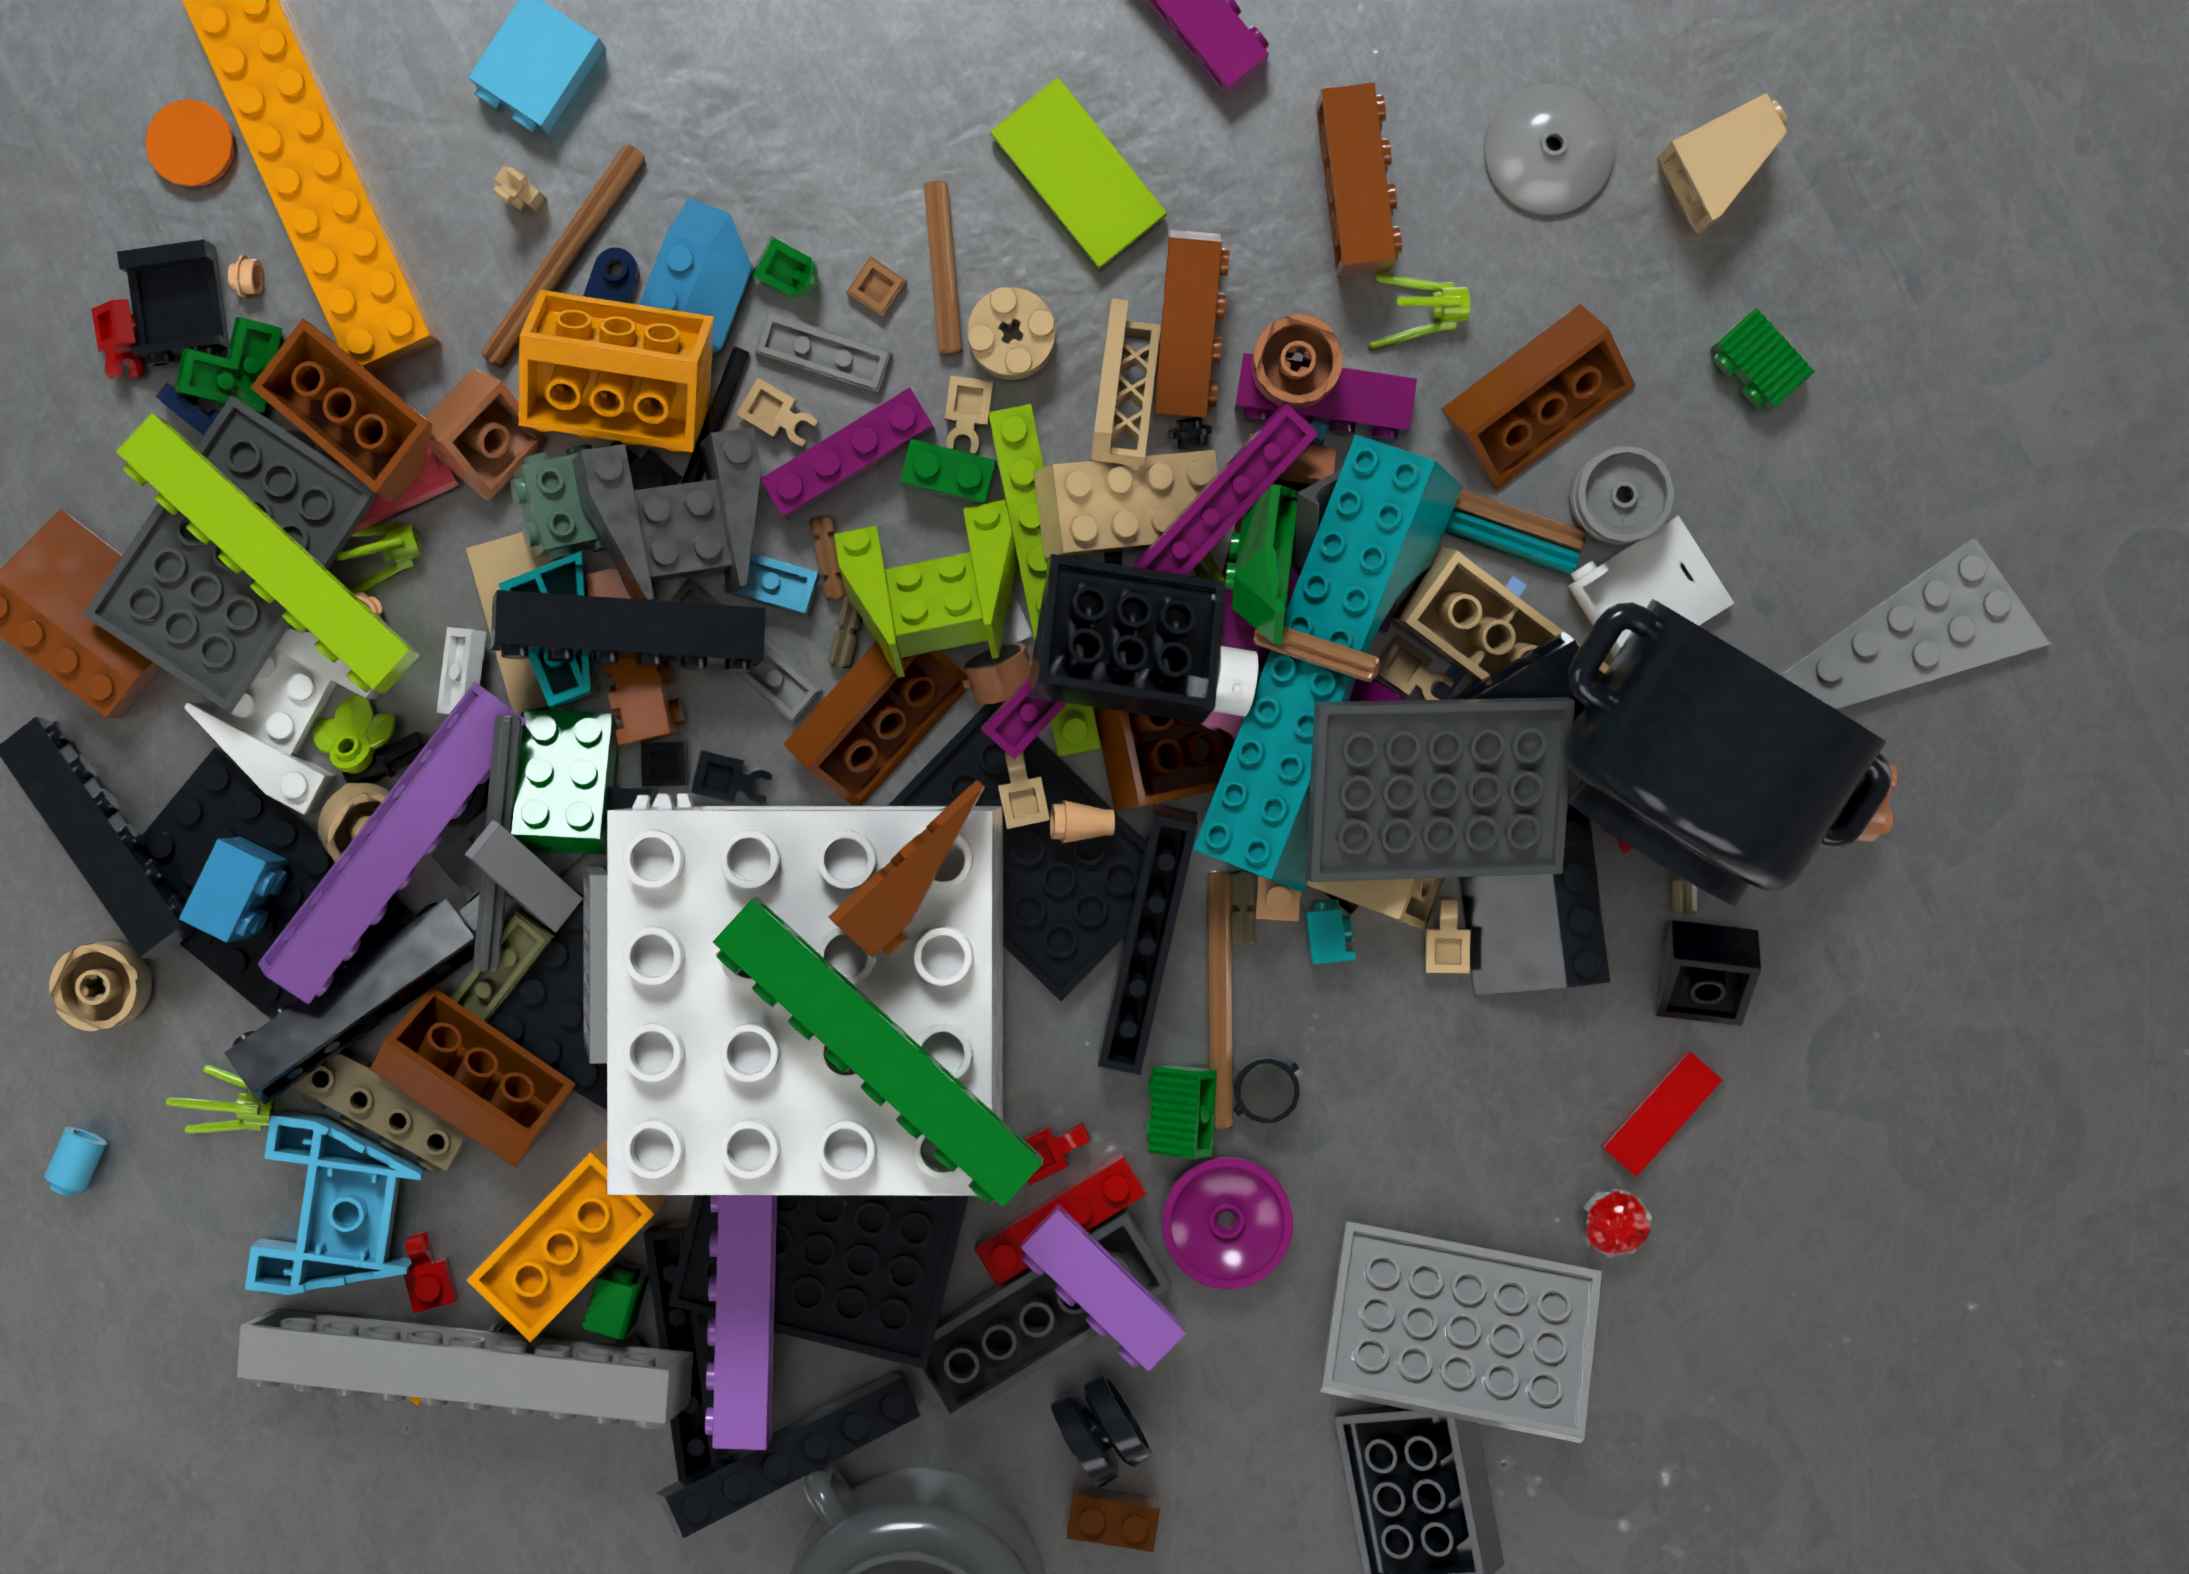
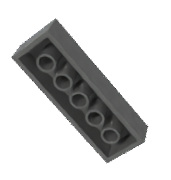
M1127 1207L1087 1231L1155 1298L1172 1289L1171 1279ZM1028 1267L1006 1282L993 1287L938 1321L927 1368L922 1369L911 1366L947 1426L1098 1334L1085 1320L1089 1314L1077 1302L1072 1307L1068 1305L1055 1292L1053 1288L1057 1283L1046 1272L1039 1276Z

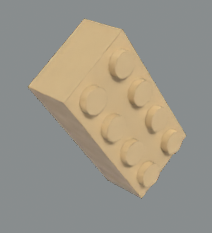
M1215 450L1145 456L1144 467L1093 460L1051 464L1035 470L1034 479L1045 559L1049 558L1051 554L1077 556L1149 548L1218 474Z

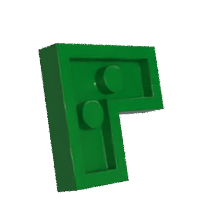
M236 317L227 359L191 349H183L174 392L225 404L232 395L256 412L264 413L267 401L250 387L278 352L283 328Z

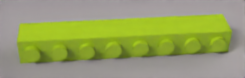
M1027 404L988 412L1035 641L1049 558L1045 559L1034 479V471L1043 468L1044 464L1032 405ZM1067 703L1052 719L1051 724L1058 757L1101 749L1093 707Z
M151 413L116 451L127 462L122 469L141 486H144L148 481L159 492L154 498L160 505L174 516L180 511L191 522L186 528L205 545L213 541L222 550L218 558L235 573L239 574L244 570L255 581L250 587L269 604L274 599L286 609L282 617L300 633L308 629L319 640L314 646L331 662L335 663L338 659L343 661L351 669L346 676L365 693L372 688L379 693L385 694L420 657L419 653L168 422Z

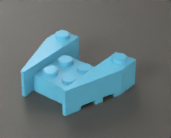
M278 1110L270 1116L264 1159L308 1165L297 1243L260 1238L251 1245L245 1289L294 1295L309 1290L326 1287L332 1288L358 1281L376 1280L407 1274L414 1266L410 1259L389 1256L400 1178L422 1180L428 1174V1169L418 1162L323 1115Z

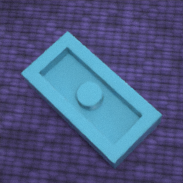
M751 553L747 585L732 595L808 617L820 574L813 570ZM725 580L723 590L725 593H728V588Z

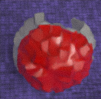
M1612 1189L1605 1193L1595 1194L1583 1207L1589 1214L1587 1216L1586 1246L1595 1247L1597 1252L1606 1255L1608 1258L1635 1253L1636 1250L1643 1246L1644 1240L1647 1239L1650 1233V1227L1652 1226L1650 1211L1642 1204L1643 1201L1639 1197L1631 1195L1630 1191Z

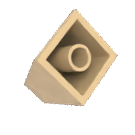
M1768 93L1673 140L1657 157L1696 235L1706 230L1724 213L1787 133L1784 126L1787 124L1785 112L1776 100L1771 101Z
M1445 878L1310 882L1308 880L1306 885L1425 931Z

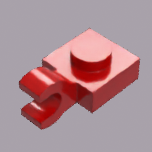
M128 299L110 300L92 308L98 352H105V373L108 379L122 376L121 362L127 366L129 379L143 375L142 360L133 357L132 350L129 347L130 344L135 343L136 324L133 315L130 313Z
M1084 1123L1072 1127L1055 1137L1051 1127L1048 1126L1023 1138L1044 1158L1043 1164L1027 1181L1029 1186L1067 1168L1069 1163L1064 1154L1090 1142L1089 1139L1091 1137Z
M427 1231L409 1236V1239L404 1242L408 1257L414 1266L407 1274H403L413 1313L456 1302L459 1298L447 1257L434 1260Z

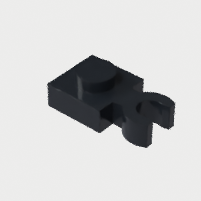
M701 749L691 793L734 803L737 791H742L751 801L763 803L766 802L767 796L755 793L752 790V783L757 778L771 780L772 774L761 768L752 769L748 773L742 772L744 759Z

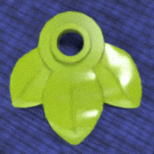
M354 694L341 702L336 709L335 718L325 717L316 720L312 732L313 740L317 749L322 753L328 754L330 761L338 770L356 774L362 772L371 764L373 750L384 745L391 738L395 728L396 717L393 713H382L374 716L369 700L359 694Z

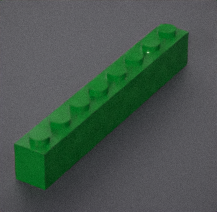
M758 897L752 898L715 938L713 943L720 949L716 957L735 974H738L741 970L747 973L756 982L752 987L753 991L771 1007L779 1003L792 1014L788 1022L797 1032L808 1040L815 1035L826 1045L828 1049L824 1055L832 1064L844 1073L851 1068L864 1080L860 1088L878 1105L882 1106L887 1101L900 1113L896 1119L897 1122L913 1137L918 1139L923 1134L936 1146L932 1153L949 1170L954 1172L958 1167L972 1179L968 1186L985 1203L990 1205L995 1200L1004 1207L1043 1164L1044 1158Z

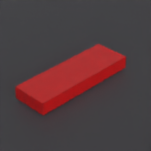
M1687 1050L1602 1147L1637 1177L1723 1079L1696 1055Z

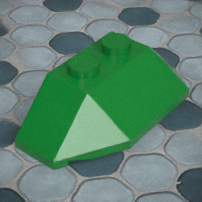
M1272 484L1243 515L1241 532H1232L1229 559H1237L1236 563L1228 562L1225 589L1233 590L1232 608L1271 643L1282 645L1294 550L1297 495L1299 490Z

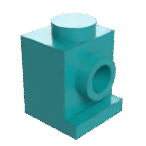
M1339 899L1314 901V909L1304 911L1310 963L1314 965L1356 960L1355 950L1346 949L1345 942L1353 941L1350 915L1342 916Z

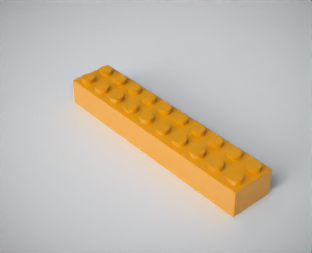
M182 0L338 346L369 372L373 373L441 342L286 0Z

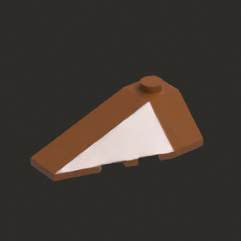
M976 780L932 820L921 834H918L908 842L884 868H881L828 916L837 927L872 958L881 950L889 957L909 938V935L903 929L915 917L985 787L979 780Z

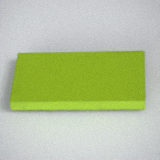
M1059 77L1055 78L990 131V135L1099 270L1167 216L1166 210Z

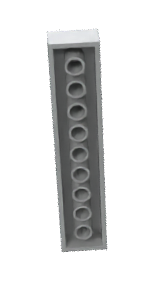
M274 1309L240 1325L237 1378L253 1380L254 1386L264 1388L277 1387L280 1383L295 1384L294 1389L301 1392H317L322 1390V1387L337 1389L338 1395L347 1397L361 1396L364 1392L379 1393V1399L385 1401H402L406 1399V1396L421 1398L422 1404L431 1406L446 1405L448 1401L464 1402V1408L469 1410H488L491 1408V1405L507 1407V1413L514 1415H529L534 1413V1410L550 1412V1417L554 1419L568 1420L576 1418L577 1415L593 1416V1422L599 1424H616L620 1422V1419L636 1421V1426L639 1428L658 1429L662 1428L663 1424L669 1422L690 1405L693 1352L536 1336L529 1342L522 1334Z

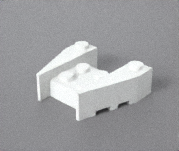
M288 629L232 713L219 705L216 710H213L202 703L187 702L184 708L266 795L304 815L317 814L337 776L299 756L313 730L316 720L320 717L337 683L366 699L378 700L381 693L372 688L365 693L346 676L351 669L340 659L333 663L314 646L319 639L312 633H300L298 630Z

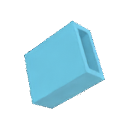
M518 0L468 78L478 87L474 94L495 109L502 103L514 111L511 119L533 133L536 127L549 134L605 49V46L599 37L543 0Z

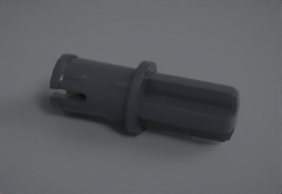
M413 732L384 748L380 746L375 749L373 760L365 770L356 774L342 771L344 779L347 783H373L387 775L392 778L396 776V770L414 761L427 744V741L420 732Z

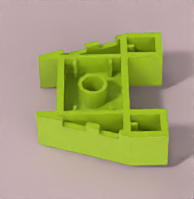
M1006 499L963 508L971 552L887 569L877 525L834 534L839 569L848 600L854 610H857L862 617L870 635L874 636L880 645L885 658L898 678L905 677L902 662L904 657L988 641L992 659L999 658L1004 636L1003 624L1006 611L1010 609L1014 577L1017 578L1019 569Z

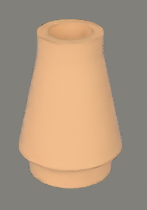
M1063 800L1062 804L1051 805V839H1061L1063 844L1099 836L1114 835V810L1096 808Z

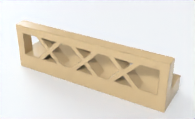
M1111 298L1091 460L1144 467L1161 325L1127 321L1129 300ZM1124 337L1150 339V344L1135 352L1124 341ZM1135 366L1145 378L1131 385L1121 373ZM1131 399L1142 411L1127 419L1116 407ZM1127 433L1138 444L1137 450L1111 447V441Z

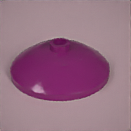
M1214 1158L1193 1166L1173 1185L1163 1208V1237L1172 1259L1190 1278L1213 1288H1242L1264 1279L1283 1260L1292 1239L1293 1213L1283 1187L1266 1169L1241 1158ZM1228 1211L1235 1216L1234 1222L1230 1226H1222L1218 1222V1217L1222 1212Z

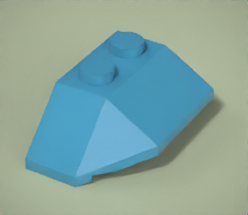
M688 198L667 231L639 305L714 316L712 354L721 350L753 270L731 215L720 209Z

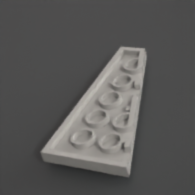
M1973 538L1780 675L1837 710L2047 646L2051 643L1977 538Z

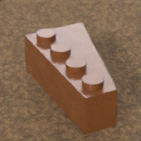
M1169 230L1154 414L1207 418L1208 406L1216 407L1218 381L1210 380L1212 363L1220 364L1222 337H1214L1215 319L1224 320L1226 293H1218L1219 275L1228 276L1230 249H1222L1221 234Z
M617 567L584 575L588 596L632 599L621 580L623 577ZM652 581L651 585L653 590V596H655V589ZM619 658V663L615 665H602L608 677L613 676L615 685L610 686V692H608L611 710L615 712L618 720L622 719L624 728L615 730L618 745L633 746L681 734L679 725L685 723V715L680 698L673 699L669 682L675 681L672 661H663V667L656 668L640 667L636 665V659Z

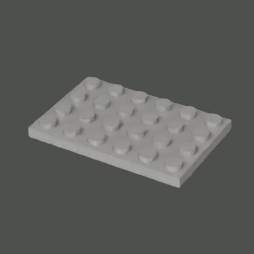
M583 866L584 1044L590 1064H607V872L602 866Z
M1346 1221L1343 1228L1320 1392L1581 1443L1585 1438L1602 1271Z

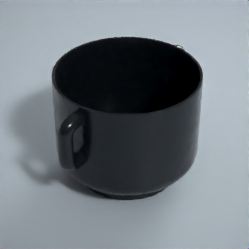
M1654 599L1650 601L1647 608L1630 602L1618 603L1606 609L1596 620L1569 666L1568 683L1573 695L1584 704V707L1567 732L1563 743V756L1569 769L1581 779L1568 799V803L1640 853L1730 905L1736 906L1749 884L1765 891H1779L1791 886L1801 875L1819 846L1827 849H1838L1852 844L1863 833L1890 789L1892 771L1887 759L1880 753L1886 744L1885 740ZM1624 630H1630L1631 633L1600 682L1597 681L1595 678L1596 672L1618 637ZM1865 776V779H1864L1863 783L1861 784V786L1859 787L1858 791L1856 792V794L1854 795V797L1852 798V800H1851L1850 803L1848 804L1847 808L1845 809V811L1843 812V814L1841 815V817L1839 818V820H1838L1837 822H1835L1836 819L1838 818V816L1840 815L1841 811L1843 810V808L1845 807V805L1847 804V802H1848L1849 799L1851 798L1852 794L1854 793V791L1856 790V788L1858 787V785H1859L1860 782L1862 781L1863 777Z

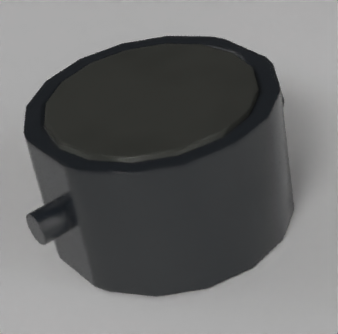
M1271 1055L1256 1056L1246 1061L1237 1071L1234 1080V1096L1238 1106L1233 1110L1239 1117L1242 1113H1245L1251 1120L1263 1124L1276 1123L1288 1117L1296 1108L1300 1096L1299 1081L1295 1075V1072L1300 1069L1295 1062L1288 1066L1284 1060Z

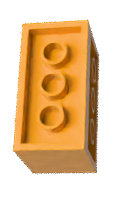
M539 290L519 335L518 426L530 427L542 432L556 431L576 434L587 439L602 438L621 441L627 445L641 444L660 447L672 452H693L710 405L714 316Z
M605 1140L570 1172L466 1281L531 1342L659 1211L668 1199L664 1195H607V1140Z

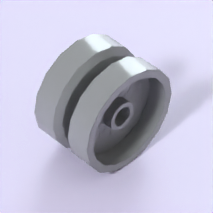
M1625 445L1609 448L1585 463L1573 479L1569 499L1572 516L1580 529L1587 533L1586 535L1599 543L1620 546L1643 540L1659 530L1671 514L1675 491L1672 476L1661 459L1647 449ZM1620 487L1625 489L1623 497L1629 500L1628 503H1622L1617 499L1616 493Z

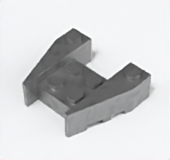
M754 427L713 432L700 442L706 481L634 490L625 444L581 450L573 458L572 464L580 504L587 517L590 516L601 537L599 539L603 547L614 560L623 577L621 580L632 599L654 600L652 581L724 571L728 594H734L747 585L762 472Z

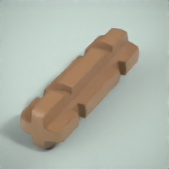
M830 515L816 516L810 519L809 524L812 536L816 537L814 548L820 576L825 579V582L822 583L824 595L830 601L842 599L847 593L839 569L835 538H833V533L836 532L833 518Z

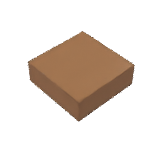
M870 256L846 293L884 318L906 285L907 280Z

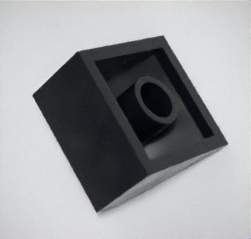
M1671 920L1662 950L1655 1009L1656 1016L1742 1026L1761 972L1758 930Z

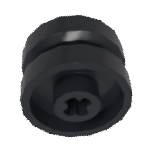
M1104 1372L1084 1383V1395L1091 1412L1078 1396L1070 1392L1051 1403V1410L1069 1449L1090 1479L1099 1488L1119 1477V1464L1112 1448H1114L1123 1462L1132 1467H1136L1153 1456L1150 1445L1133 1413L1114 1383Z

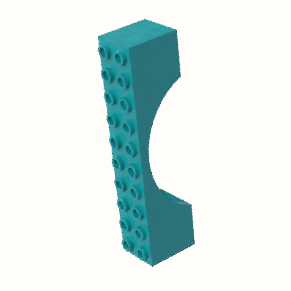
M1355 434L1288 604L1284 626L1367 653L1381 624L1398 597L1415 577L1431 567L1462 485L1435 460ZM1270 650L1255 689L1251 708L1243 719L1193 850L1299 892H1304L1308 881L1305 878L1314 702H1349L1357 678Z

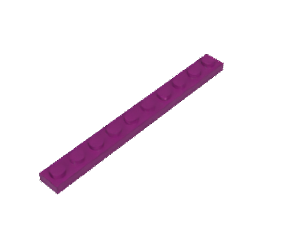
M1283 403L1138 558L1132 567L1188 575L1316 438L1318 433L1287 403ZM1030 675L981 727L982 731L1014 760L1067 704L1028 697Z

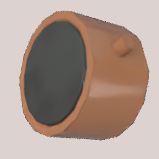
M1022 643L1002 645L999 658L992 659L989 649L976 655L965 664L964 670L968 679L963 680V686L965 689L971 687L977 703L994 704L1006 701L1031 674L1032 660L1026 645Z

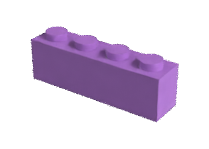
M1059 1204L1022 1241L1021 1249L1025 1252L1021 1257L1023 1261L1039 1276L1046 1272L1057 1283L1053 1289L1068 1305L1072 1307L1077 1302L1089 1314L1085 1318L1087 1323L1100 1336L1104 1338L1109 1333L1121 1345L1117 1349L1119 1354L1132 1367L1137 1368L1141 1364L1149 1372L1186 1334L1185 1326Z

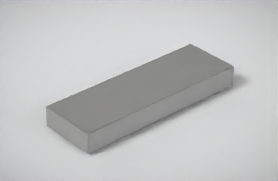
M767 311L754 351L756 355L877 394L880 393L892 356V351L769 311Z
M494 820L490 822L465 853L467 858L543 925L555 933L583 899L501 824Z

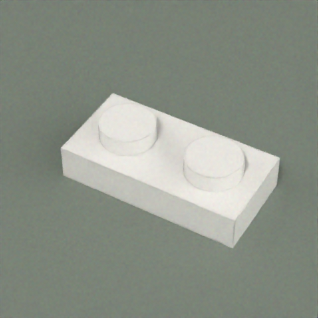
M447 627L436 713L449 715L474 681L480 684L482 664L486 656V631Z

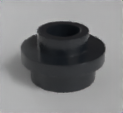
M1199 417L1177 420V428L1168 431L1169 438L1174 439L1176 449H1189L1208 445V434L1212 433V426L1202 424V418Z

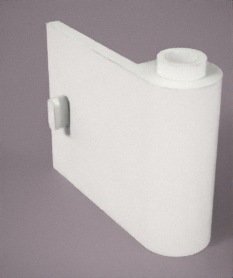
M1679 515L1662 525L1653 534L1635 542L1601 565L1596 566L1592 560L1570 574L1574 582L1568 585L1569 590L1592 625L1595 624L1596 620L1606 609L1618 603L1633 602L1647 608L1650 601L1654 599L1698 626L1735 604ZM1624 630L1611 648L1610 654L1613 658H1615L1631 633L1630 630Z

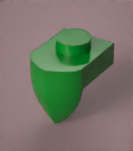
M773 236L770 237L751 274L793 298L807 295L818 284V266L816 261L807 254Z

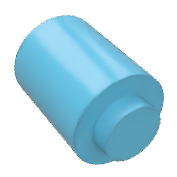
M65 1127L44 1174V1178L51 1182L49 1188L58 1194L68 1197H74L76 1192H86L107 1142L91 1132L75 1127Z

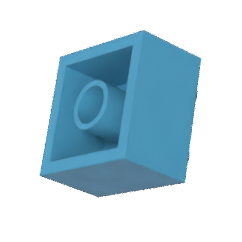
M242 837L217 839L179 920L226 943L248 939L252 934L257 935L267 920L268 911L264 910L271 894L276 896L286 881L288 873L283 871L288 860Z

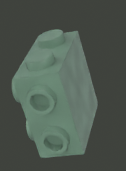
M591 444L569 448L566 450L567 456L551 459L549 453H540L524 458L525 464L521 465L513 473L515 479H511L512 496L517 505L522 504L526 521L522 522L523 537L527 547H533L536 558L549 555L550 561H557L575 554V549L591 546L592 552L605 550L599 539L601 537L590 516L587 517L580 504L572 464L573 458L581 450L592 449Z

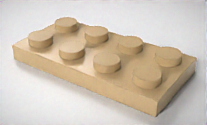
M522 532L466 548L490 635L492 602L495 592L500 590L498 583L554 562L550 561L549 555L536 558L533 547H527ZM495 651L511 708L520 715H523L525 709L540 710L549 707L529 658H502L501 651ZM589 656L592 695L599 693L600 690Z

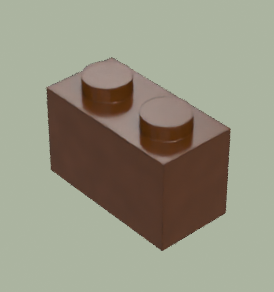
M1074 1484L1067 1524V1539L1153 1552L1160 1513L1159 1497Z

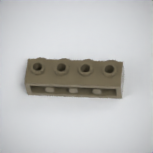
M345 1048L294 1084L293 1088L303 1093L301 1098L308 1104L323 1110L326 1106L341 1113L339 1119L343 1123L357 1130H363L366 1127L380 1135L378 1137L380 1143L396 1151H401L402 1148L407 1149L418 1155L416 1161L420 1165L434 1172H439L441 1169L448 1171L453 1168L471 1138L371 1069L372 1061L348 1048Z

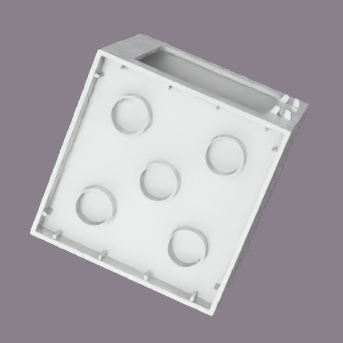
M658 793L652 806H650V795H638L632 808L607 810V1195L977 1196L968 1186L972 1179L959 1167L954 1172L949 1170L932 1153L936 1146L923 1134L918 1139L913 1137L897 1122L896 1119L900 1113L887 1101L882 1106L878 1105L860 1088L864 1082L860 1076L851 1068L844 1073L832 1064L824 1055L828 1049L826 1045L815 1035L808 1040L797 1032L788 1022L792 1014L779 1003L771 1007L763 1001L752 989L756 982L743 970L735 974L716 957L720 949L713 941L752 898L758 897L1003 1120V807L974 806L915 917L903 929L909 935V938L889 957L881 950L873 958L837 927L828 916L881 868H884L908 842L918 834H921L926 829V826L948 806H694L689 793H679L677 795V805L674 804L669 793Z

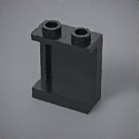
M202 239L117 252L119 269L126 272L128 276L133 317L136 324L135 331L138 346L132 347L133 357L147 361L148 366L156 367L174 364V357L182 356L183 349H191L217 356V351L229 349L216 247L213 244Z

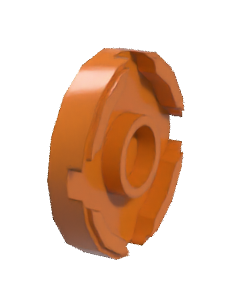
M184 99L169 103L155 114L147 128L145 146L150 163L159 175L177 186L189 188L213 184L226 174L234 160L235 154L232 126L220 111L203 101Z

